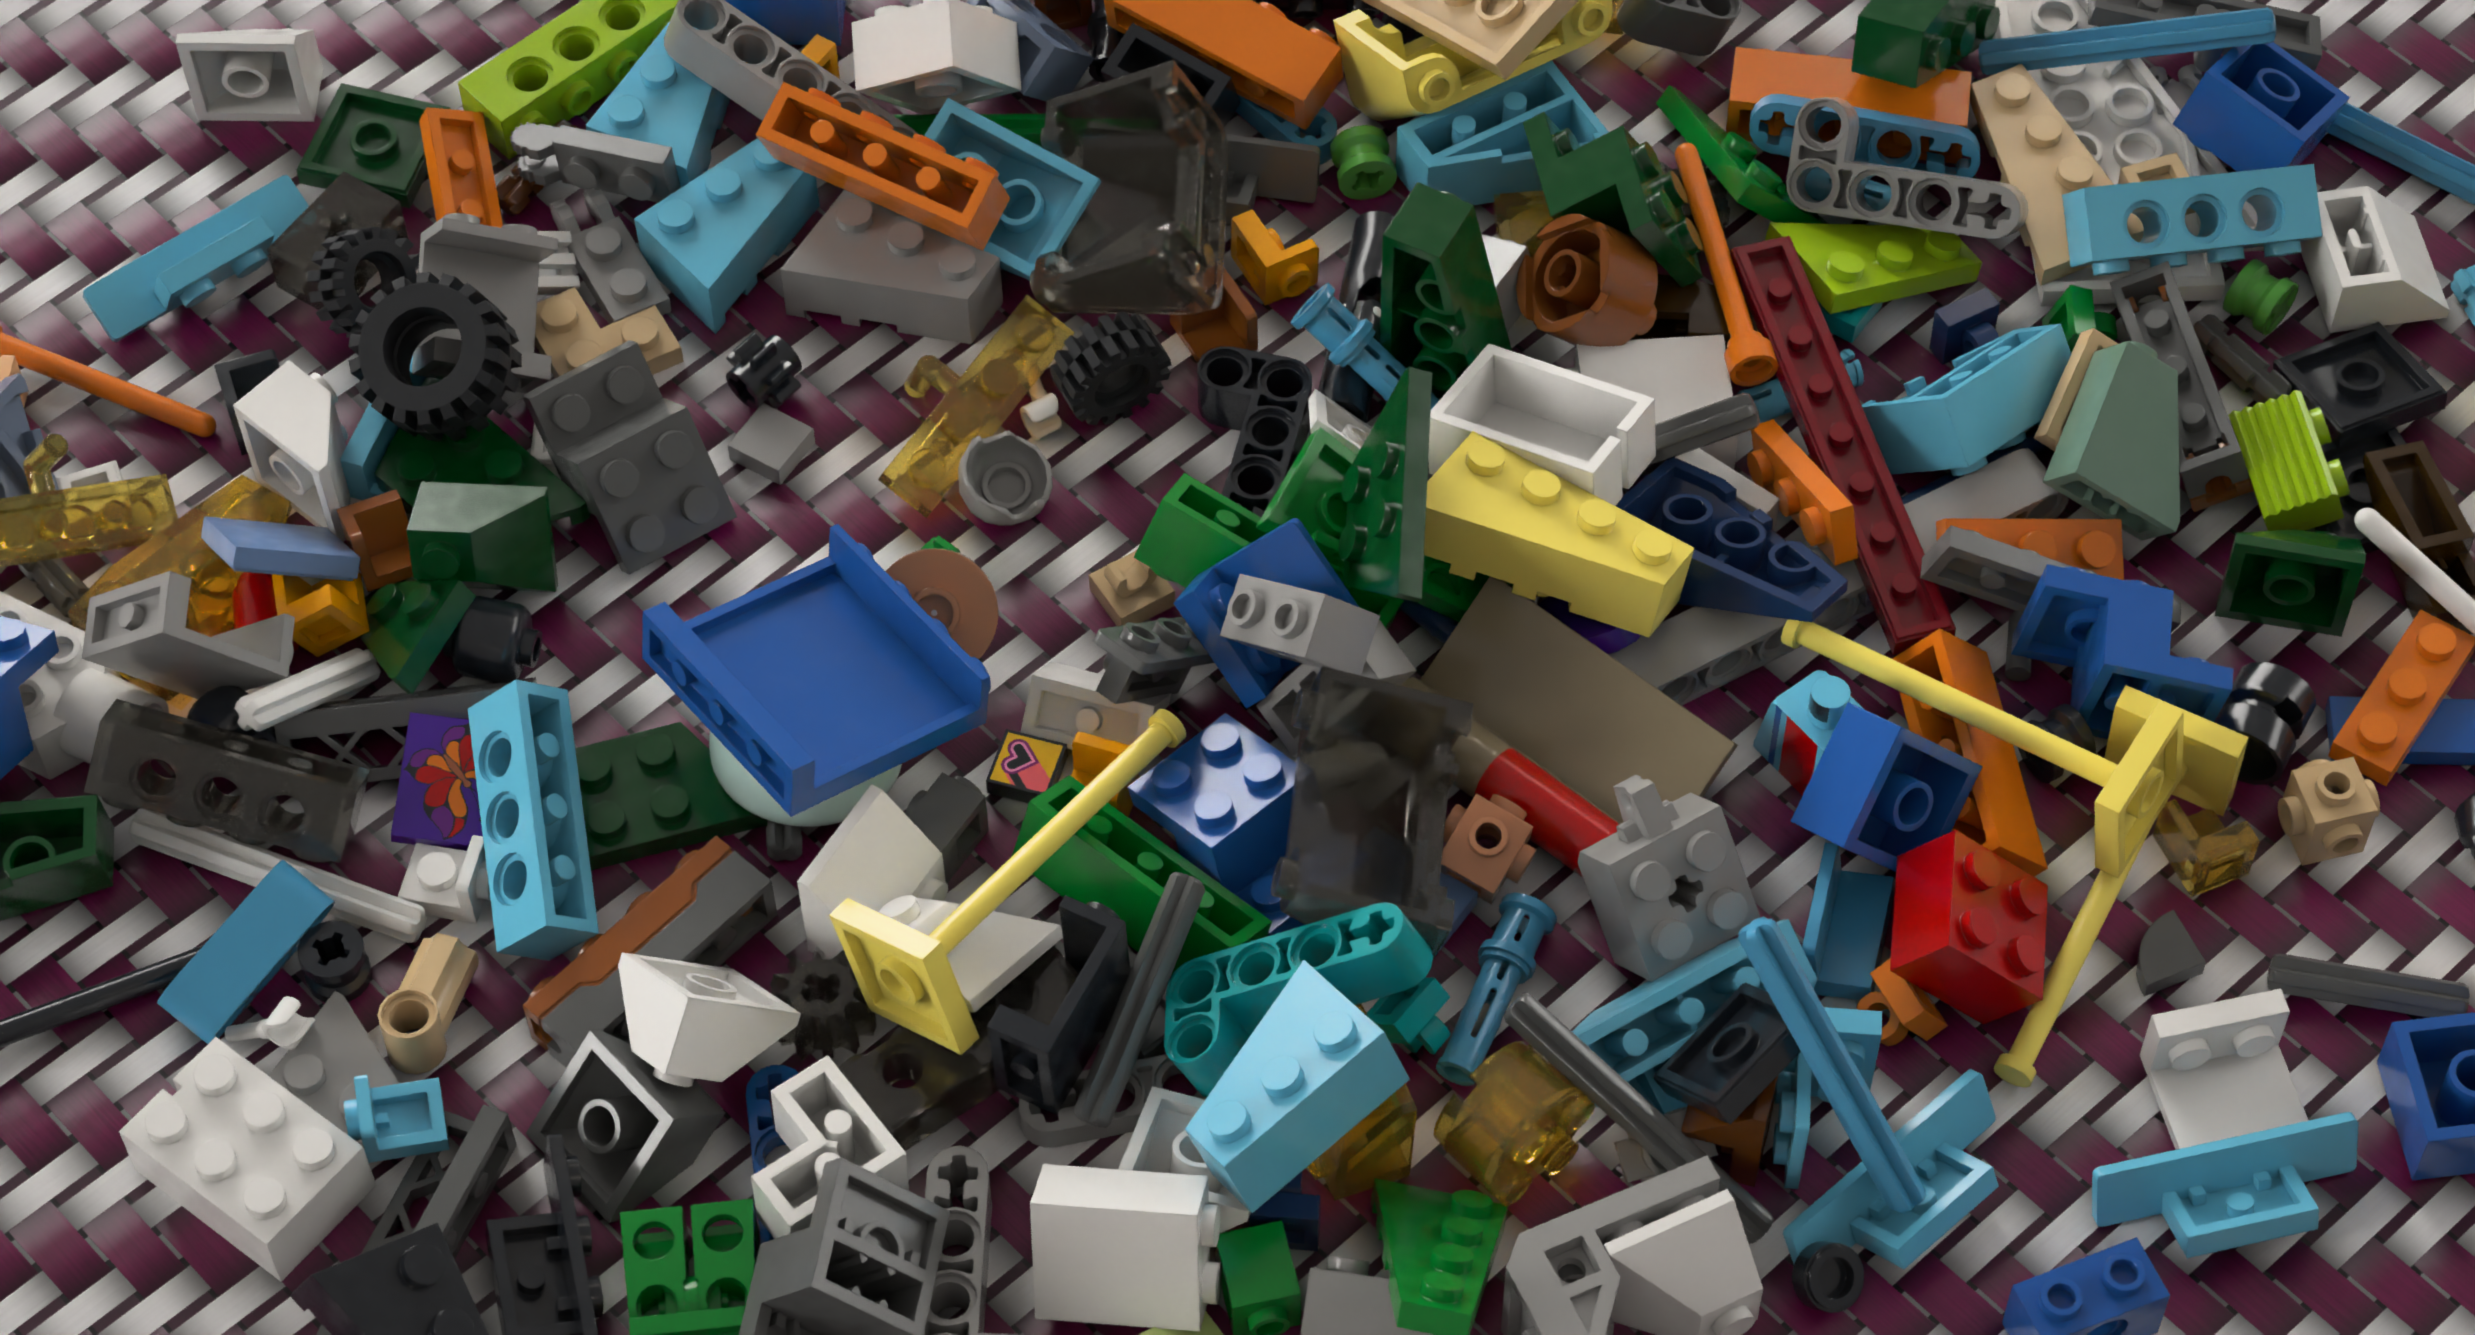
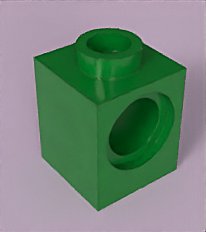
M1282 1220L1219 1233L1218 1244L1215 1247V1262L1221 1263V1291L1232 1334L1281 1335L1290 1327L1301 1325V1291Z

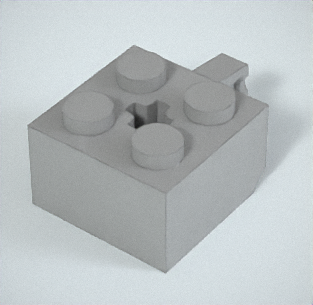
M1634 775L1613 786L1623 823L1616 826L1617 832L1580 851L1577 863L1614 963L1652 982L1738 935L1743 927L1750 924L1754 919L1759 918L1760 915L1721 805L1691 792L1673 802H1669L1667 799L1662 801L1654 782L1649 779H1642L1639 775Z

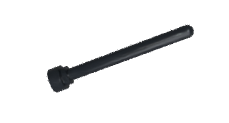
M203 945L1 1019L0 1048L167 987Z

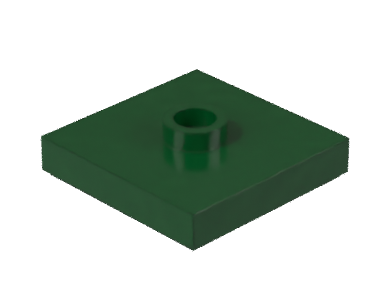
M341 83L296 170L300 184L411 208L428 173L419 120L426 107L451 109V107Z

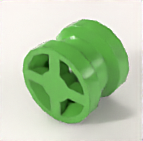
M1370 125L1354 126L1342 131L1330 144L1332 162L1339 169L1337 171V182L1343 195L1357 200L1372 199L1386 193L1396 182L1397 172L1395 164L1388 156L1390 145L1382 129Z
M2253 259L2241 270L2230 286L2223 302V310L2234 317L2244 315L2252 320L2253 328L2266 336L2276 329L2290 310L2297 296L2299 285L2287 277L2277 279L2269 273V268L2265 263L2258 259Z

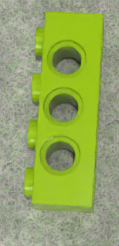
M678 0L580 1L458 81L464 111L483 112L488 141L510 160L517 155L516 151H513L510 136H512L511 131H514L515 127L527 124V122L529 124L535 122L536 125L545 124L553 126L559 120L568 121L574 116L583 114L592 104L612 92L669 23Z

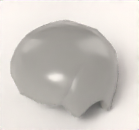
M1004 431L998 435L981 438L980 435L976 436L971 440L958 467L959 493L969 511L982 521L998 526H1012L1038 515L1046 505L1053 488L1051 465L1038 446L1019 436H1015L1011 431Z

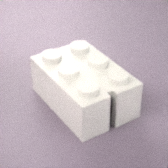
M1488 344L1430 411L1429 474L1434 475L1470 433L1474 431L1616 506L1623 497L1622 487L1630 489L1656 456L1655 398Z
M217 1037L173 1078L177 1089L173 1096L162 1089L119 1131L133 1166L138 1173L281 1282L376 1186L362 1145Z

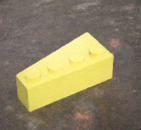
M1474 431L1470 433L1427 481L1424 555L1450 563L1449 573L1474 581L1478 572L1514 584L1511 593L1534 601L1536 597L1552 596L1567 601L1569 612L1648 638L1679 602L1694 547Z

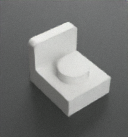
M473 835L467 851L416 843L398 898L421 905L425 909V915L477 924L484 901H491L483 836Z

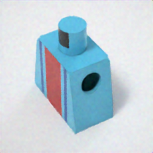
M1823 670L1814 671L1779 695L1770 704L1753 743V747L1802 796L1847 703H1852L1864 709L1850 696V687L1843 679L1830 676Z

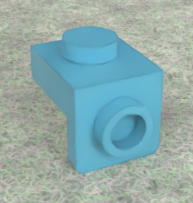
M368 1075L353 1077L356 1099L344 1101L348 1136L355 1141L362 1140L369 1163L450 1150L439 1077L375 1088L370 1087Z

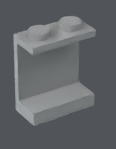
M451 213L444 215L421 233L418 273L431 272L439 280L443 273L455 276L462 283H469L498 307L508 318L505 322L514 328L519 342L512 346L522 354V367L511 368V374L520 380L516 392L528 393L550 380L552 356L534 353L539 263L558 251V239L537 235V229L529 225L507 224L498 228L482 225L478 217L470 214ZM443 329L427 336L414 351L412 374L444 379L454 369L461 354L462 341L459 329Z
M172 571L96 595L89 599L82 659L196 699H199L207 691L219 686H236L246 691L288 678L289 666L294 654L292 639L295 617L284 613L212 637L187 629L185 627L191 578Z

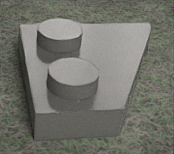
M335 991L314 1017L316 1021L297 1047L287 1051L269 1074V1077L348 1135L344 1101L356 1099L353 1077L368 1075L371 1088L400 1083L344 995ZM356 1140V1142L363 1146L362 1140Z

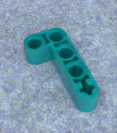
M1387 902L1377 903L1204 955L1182 964L1169 979L1166 989L1164 1035L1166 1055L1204 1098H1207L1303 960L1311 965L1354 1005L1402 992L1416 986L1430 971L1433 954L1429 945L1404 913L1394 904Z

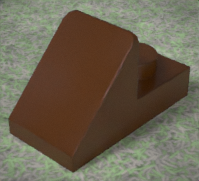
M1779 1075L1731 1124L1690 1105L1687 1106L1681 1128L1682 1133L1689 1138L1721 1145L1720 1152L1732 1155L1729 1175L1737 1183L1755 1187L1770 1129Z

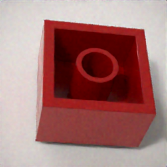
M1957 830L1897 856L1890 971L1983 1025L2043 1000L2048 885Z

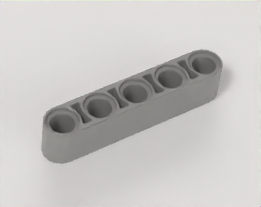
M678 0L664 36V47L668 55L681 66L762 121L782 83L785 82L806 92L809 88L821 90L838 100L842 104V108L860 115L861 111L873 113L889 122L894 127L893 130L910 138L914 134H918L914 129L861 93L856 92L854 88L725 0Z

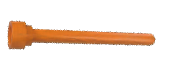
M1682 143L1676 148L1674 156L1731 337L1724 353L1731 381L1736 385H1758L1769 380L1777 372L1778 362L1770 340L1754 330L1699 152L1695 145Z
M0 326V357L2 355H14L18 365L199 437H209L216 430V420L208 413L3 333Z

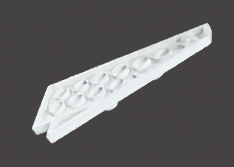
M2088 0L1995 1V6L2000 10L1999 25L1995 33L1996 39L2098 27L2088 25ZM2141 58L2028 71L2114 185L2118 184L2122 167L2176 152L2190 177L2228 173L2214 154L2196 147L2184 132L2173 125L2181 110ZM2156 105L2164 111V114L2158 115ZM2245 202L2242 209L2243 220L2249 228L2254 230L2257 224V213L2250 203ZM2195 212L2185 215V224L2188 230L2197 236L2201 227L2198 214ZM2264 247L2246 248L2244 251H2264ZM2207 253L2187 255L2188 265L2171 268L2183 301L2222 299L2225 288L2221 263L2208 264ZM2032 254L2033 265H2034V267H2035V263H2036V262H2035L2034 256H2033V254ZM2150 260L2129 261V272L2093 276L2092 266H2089L2040 286L2035 273L2040 306H2053L2070 284L2092 290L2094 304H2116L2109 282L2150 268ZM2148 295L2138 303H2149L2161 297L2158 295Z

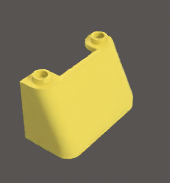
M1579 0L1506 80L1425 35L1407 44H1403L1401 31L1390 23L1380 27V29L1374 27L1371 18L1359 9L1337 18L1333 22L1338 45L1342 49V63L1349 96L1353 105L1372 120L1387 121L1439 112L1593 42L1608 28L1612 18L1613 5L1612 0Z

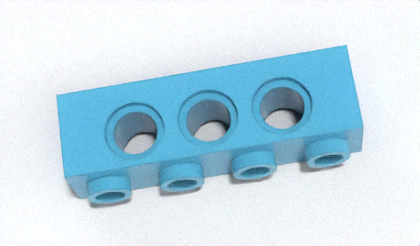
M2314 164L2087 187L2062 195L2070 267L2092 265L2093 276L2129 272V261L2144 259L2150 260V267L2167 261L2170 268L2188 265L2187 255L2207 253L2208 264L2245 259L2244 249L2264 247L2265 257L2302 253L2301 242L2322 237ZM2245 202L2250 203L2257 213V224L2254 230L2249 228L2243 220L2242 209ZM2188 207L2193 209L2200 218L2201 227L2197 236L2193 235L2185 224V213ZM2131 213L2136 215L2143 224L2144 234L2140 243L2135 241L2128 232L2127 221Z
M516 679L468 708L497 953L551 960L599 934L568 690Z

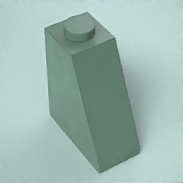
M2125 341L2093 353L2043 483L2104 519H2122V529L2143 541L2174 533L2177 531L2180 523L2178 371L2157 359L2158 354L2151 347L2136 341Z

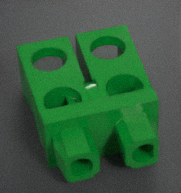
M753 1198L691 1205L695 1276H690L689 1233L682 1206L620 1212L630 1335H739L759 1252V1226ZM721 1220H728L737 1223L732 1225L709 1227L713 1223ZM653 1227L667 1230L665 1232L640 1234L646 1229Z

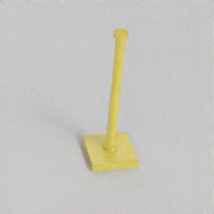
M1788 619L1783 628L1781 642L1793 649L1802 645L2104 787L2095 800V867L2117 878L2122 874L2182 779L2184 710L2162 700H2159L2124 757L2117 765L1814 622Z
M2125 685L2114 708L2105 759L2117 765L2119 764L2160 699ZM2184 710L2182 779L2172 795L2223 816L2234 795L2249 737ZM2149 831L2119 878L2102 870L2099 871L2044 981L2043 1000L2032 1005L2009 1053L2001 1054L1994 1066L1995 1073L2006 1082L2018 1087H2029L2036 1075V1069L2033 1067V1064Z
M1158 709L1148 719L1149 728L928 936L849 898L844 900L829 916L869 1010L960 1055L965 1053L980 1037L946 955L1167 746L1171 748L1178 746L1186 738V730L1181 721L1170 711Z

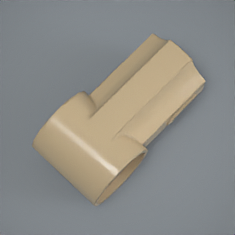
M436 933L431 938H423L399 989L387 996L379 1007L377 1016L389 1061L397 1070L405 1074L429 1072L437 1067L446 1055L447 1043L445 1034L479 965L476 951L465 946L459 938L441 933ZM420 1029L417 1032L406 1033L410 1030Z

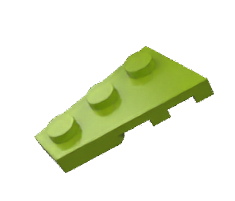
M1770 222L1764 240L1790 236L1814 295L1829 314L1975 282L1982 265V261L1954 233L1900 225Z

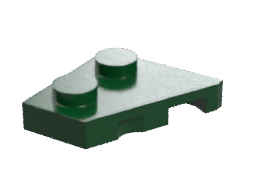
M460 580L404 581L387 584L381 587L369 600L367 605L369 632L359 637L390 679L407 694H413L476 595Z

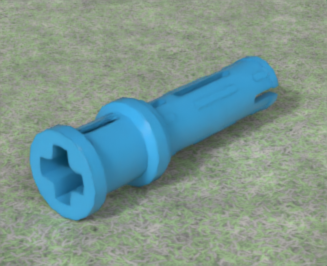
M1329 282L1324 284L1298 310L1291 320V324L1297 330L1304 327L1330 351L1329 360L1334 365L1339 364L1341 367H1344L1348 364L1387 402L1406 368L1373 338L1376 332L1373 329V324L1367 318L1359 320L1333 296L1335 288ZM1431 392L1432 410L1439 399Z
M1521 893L1506 894L1499 904L1501 918L1491 939L1485 940L1478 950L1481 970L1461 1010L1460 1017L1450 1036L1443 1056L1439 1058L1436 1065L1438 1073L1452 1083L1462 1086H1473L1478 1078V1071L1500 1028L1501 1021L1518 984H1523L1533 977L1536 970L1534 956L1544 935L1554 930L1557 923L1556 914L1547 904L1535 897ZM1516 932L1521 934L1519 941L1514 940ZM1484 1003H1488L1489 1008L1476 1037H1472L1471 1032Z

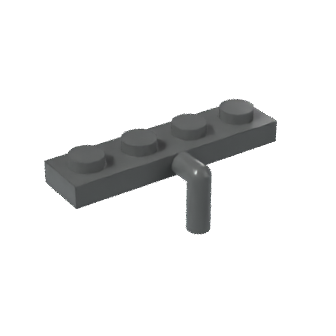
M2088 0V25L2098 27L2267 7L2272 9L2275 15L2276 37L2275 41H2273L2275 44L2314 72L2322 57L2320 17L2245 0ZM2231 48L2193 52L2194 64L2198 70L2206 72L2220 59L2221 54L2225 55Z
M1951 525L1922 557L1920 578L2015 610L2010 615L2008 622L2005 675L2012 681H2025L2031 676L2032 659L2011 654L2013 632L2046 565L2058 567L2073 566L2041 556L2032 550L2020 549L1987 538L1976 531L1964 530ZM2083 569V570L2086 571L2087 573H2092V574L2098 575V574L2095 573L2094 571H2091V570H2088V569ZM2174 600L2171 633L2181 624V603Z

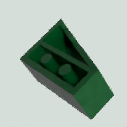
M1870 0L1858 15L1851 72L1916 89L1977 50L1982 41L1991 40L1994 37L2000 20V10L1995 6L1996 0Z

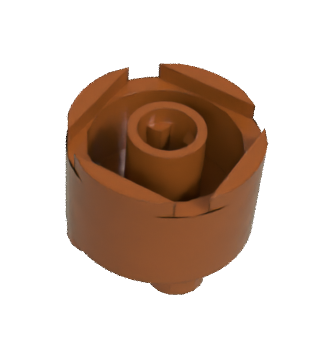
M1581 214L1561 216L1541 230L1536 237L1543 240L1533 257L1525 254L1517 276L1516 294L1518 306L1526 319L1532 321L1541 331L1575 346L1576 344L1600 347L1620 346L1627 343L1635 335H1644L1652 328L1657 315L1656 306L1654 305L1658 286L1656 259L1637 238Z

